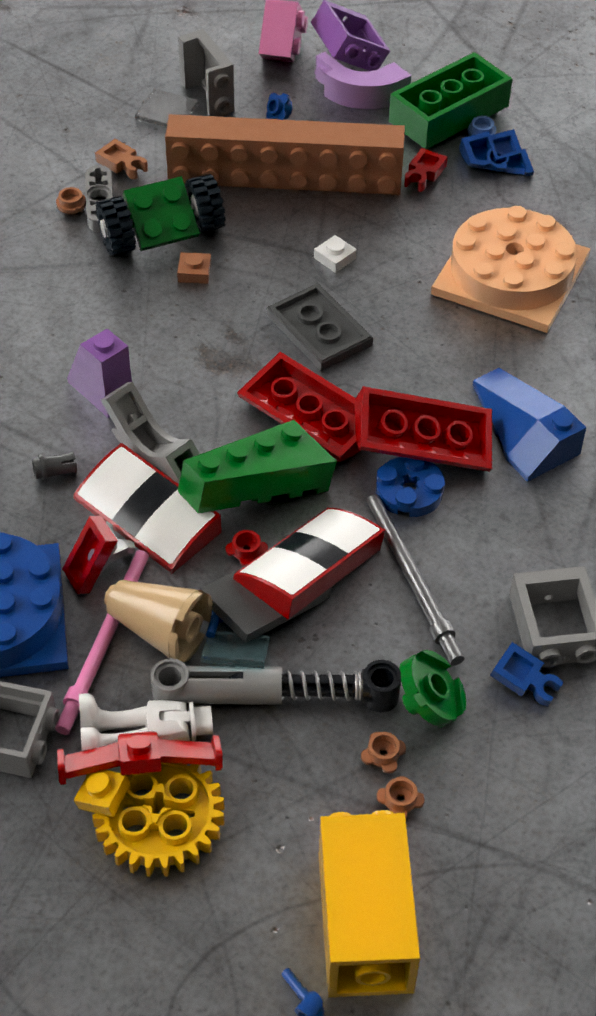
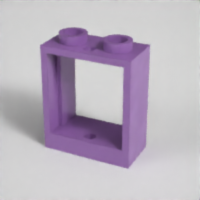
M324 0L311 21L312 26L334 59L373 71L380 68L390 52L366 15Z

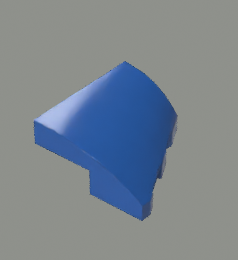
M514 129L493 135L486 131L461 139L459 151L466 164L470 167L530 176L534 173L526 149H521Z

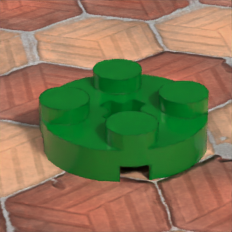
M423 650L410 656L400 664L401 682L405 692L402 701L409 713L412 715L419 714L430 724L442 728L455 721L458 716L464 713L466 709V694L460 678L458 677L453 680L447 671L451 667L448 661L434 651Z

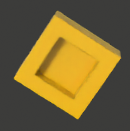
M103 770L87 774L73 801L80 810L114 817L131 782L127 775H121V773Z

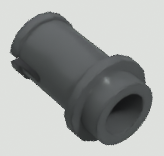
M74 452L43 457L42 454H39L38 458L32 459L35 479L42 478L43 481H47V477L77 473V464L72 463L76 459Z

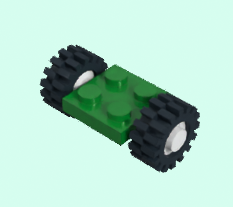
M207 174L187 179L185 185L182 176L124 190L123 197L118 196L97 201L96 215L99 220L98 225L109 255L112 256L135 250L136 239L140 251L195 238L200 233L225 226V208L222 205L224 202L220 196L221 191L220 188H217L216 179L214 180V176Z

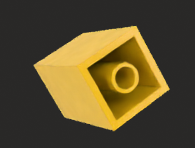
M379 810L371 814L362 815L336 812L329 816H320L319 869L328 998L414 994L420 963V952L405 813Z

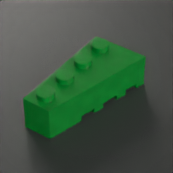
M295 420L184 460L177 492L197 513L240 507L241 501L246 500L257 501V503L270 502L271 496L287 494L289 498L302 496L303 491L315 489L317 493L329 491L337 461Z

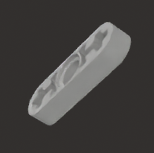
M97 165L88 168L85 172L86 214L89 229L100 233L101 229L96 215L97 201L93 200V198H113L111 170L106 166ZM96 180H101L102 184H96Z

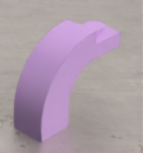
M326 52L316 55L315 76L324 85V96L346 107L356 109L390 107V94L411 84V75L394 62L373 71H355L344 67Z

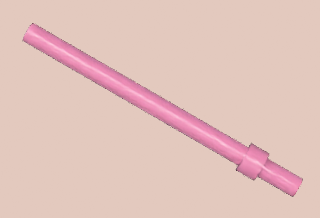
M143 550L136 551L123 580L139 581L149 559L148 553ZM108 613L75 685L69 687L64 697L63 704L65 707L55 726V730L60 734L68 735L80 712L79 694L89 693L91 684L120 623Z

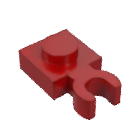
M421 148L409 163V171L405 174L404 186L408 187L410 183L417 182L418 191H424L427 180L435 182L446 168L448 157Z

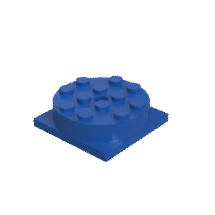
M1 532L0 677L69 669L59 543L36 545L21 537Z

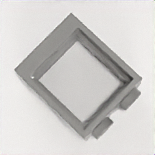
M586 567L513 573L509 596L524 650L544 662L542 667L546 668L563 663L579 662L585 664L595 661L596 600ZM578 600L587 633L540 638L532 605Z
M0 681V709L36 717L23 752L0 747V772L32 778L36 765H41L45 759L47 751L46 739L49 731H55L60 711L59 708L55 707L52 691Z

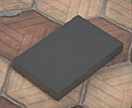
M318 283L266 307L267 316L320 371L373 346V337Z
M241 567L200 588V590L211 595L212 610L245 643H248L283 624L288 619L233 579L234 574L243 568ZM329 588L290 619L329 599L331 589Z

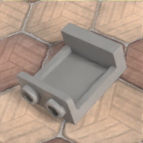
M204 29L178 36L180 78L185 89L197 85L203 87L206 91L208 116L219 117L235 112L234 69L232 62Z

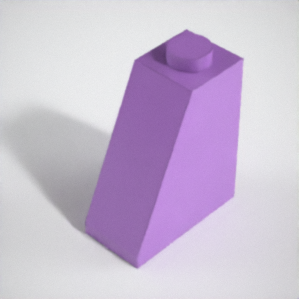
M109 329L103 330L80 344L67 377L68 383L107 418L110 416L101 399L125 383L132 382L128 346Z

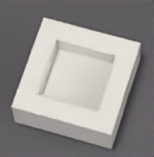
M334 235L314 249V259L336 273L357 259V249Z

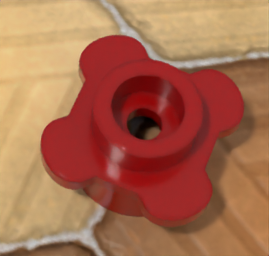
M252 530L237 532L232 542L228 543L225 547L226 554L236 557L240 560L242 566L249 564L268 550V544L261 542L260 536Z

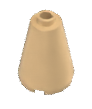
M120 580L108 588L104 597L107 613L168 658L178 659L184 663L196 653L205 637L204 633L199 632L203 620L210 622L213 603L211 595L202 590Z

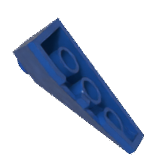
M497 368L473 380V387L482 407L492 409V429L503 445V454L506 460L527 482L581 454L587 427L564 405L501 368Z

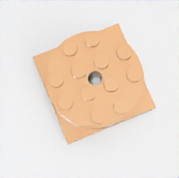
M521 206L497 208L477 213L466 220L457 230L453 239L452 255L433 283L431 295L548 333L589 258L590 248L575 244L571 234L554 217L527 210Z

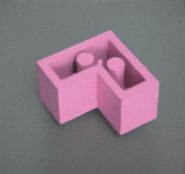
M266 0L259 46V55L262 59L294 62L295 55L300 54L302 33L307 32L308 16H305V11H303L299 2Z

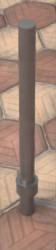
M378 494L369 496L367 503L379 526L385 529L384 536L431 625L429 631L435 643L442 646L451 665L455 666L462 663L464 656L454 639L456 633L450 621L443 618Z

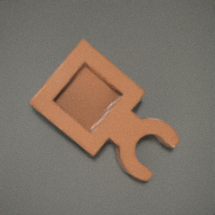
M117 139L112 140L95 152L96 162L108 167L115 173L124 170L131 179L136 180L138 178L137 169H141L144 172L148 171L147 160L137 156L135 149Z

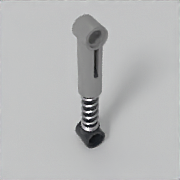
M173 658L157 662L150 673L153 700L185 702L186 704L193 702V704L282 705L284 697H292L294 701L297 697H305L307 701L311 697H318L320 701L324 697H332L334 701L338 697H345L349 701L352 697L356 701L358 699L362 700V703L372 711L382 713L396 707L399 702L401 688L400 669L393 662L382 659L369 663L365 669H362V672L354 671L352 675H345L343 671H340L338 675H332L330 671H327L325 675H318L316 671H313L312 674H304L303 671H300L299 674H291L289 671L282 674V667L186 666L180 660ZM171 683L176 684L174 686H165ZM376 685H385V686H387V687H383V688H382V687H378V686H376Z

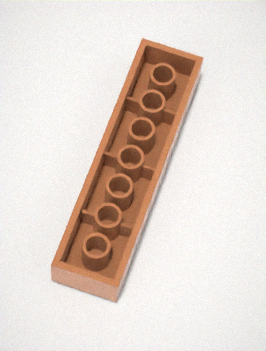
M169 114L165 134L168 179L182 176L185 184L187 179L211 174L214 176V180L216 179L217 186L400 195L405 126Z

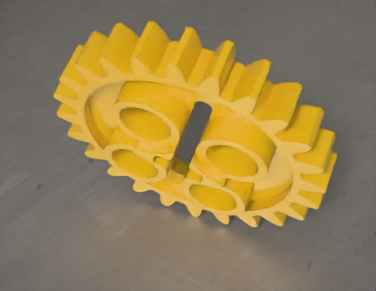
M162 763V772L127 775L131 785L114 817L97 813L92 815L93 825L97 828L95 830L97 841L104 842L103 848L106 855L115 852L114 857L117 866L129 860L130 873H134L140 865L145 866L147 877H151L155 867H161L164 877H167L170 865L175 864L182 873L185 872L184 860L189 859L197 865L200 863L198 850L206 853L212 852L210 839H220V828L218 826L224 825V813L221 811L225 810L224 797H219L221 795L220 784L212 783L211 770L201 773V765L191 764L188 766L187 764ZM142 789L150 790V792L145 795L134 794L136 791ZM181 793L190 795L188 798L185 799L174 798L176 795ZM133 825L143 826L137 832L127 831ZM174 829H180L184 831V833L179 836H171L167 834L169 831Z

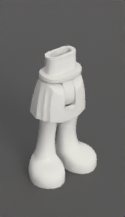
M79 694L82 751L115 743L118 741V735L124 733L155 731L158 734V738L180 741H196V736L213 734L211 706L194 707L193 702H188L187 710L185 702L150 700L147 706L124 711H106L97 706L95 698L91 694ZM144 727L138 730L122 733H101L105 731L122 728Z

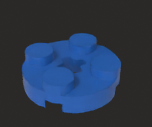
M396 457L378 468L376 494L380 496L386 510L397 515L398 511L409 512V517H420L433 512L440 505L445 489V479L441 470L434 463ZM405 483L416 484V489H412L410 486L404 488L403 486Z

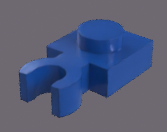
M514 642L510 644L490 674L491 677L521 697L529 689L533 692L535 700L546 707L549 706L553 697L547 694L543 687L549 686L558 692L563 685V681L556 675H544L539 672L544 662Z

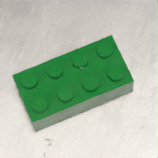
M473 52L391 93L389 122L393 125H404V134L424 149H428L468 128L475 117H489L509 107L513 78Z

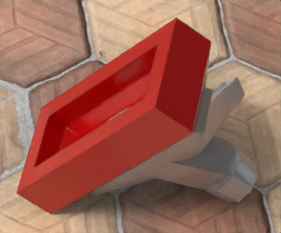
M89 516L62 570L77 594H90L95 582L108 564L122 557L132 556L135 553L136 547L131 540L117 539L112 524L107 521L105 522L102 516Z

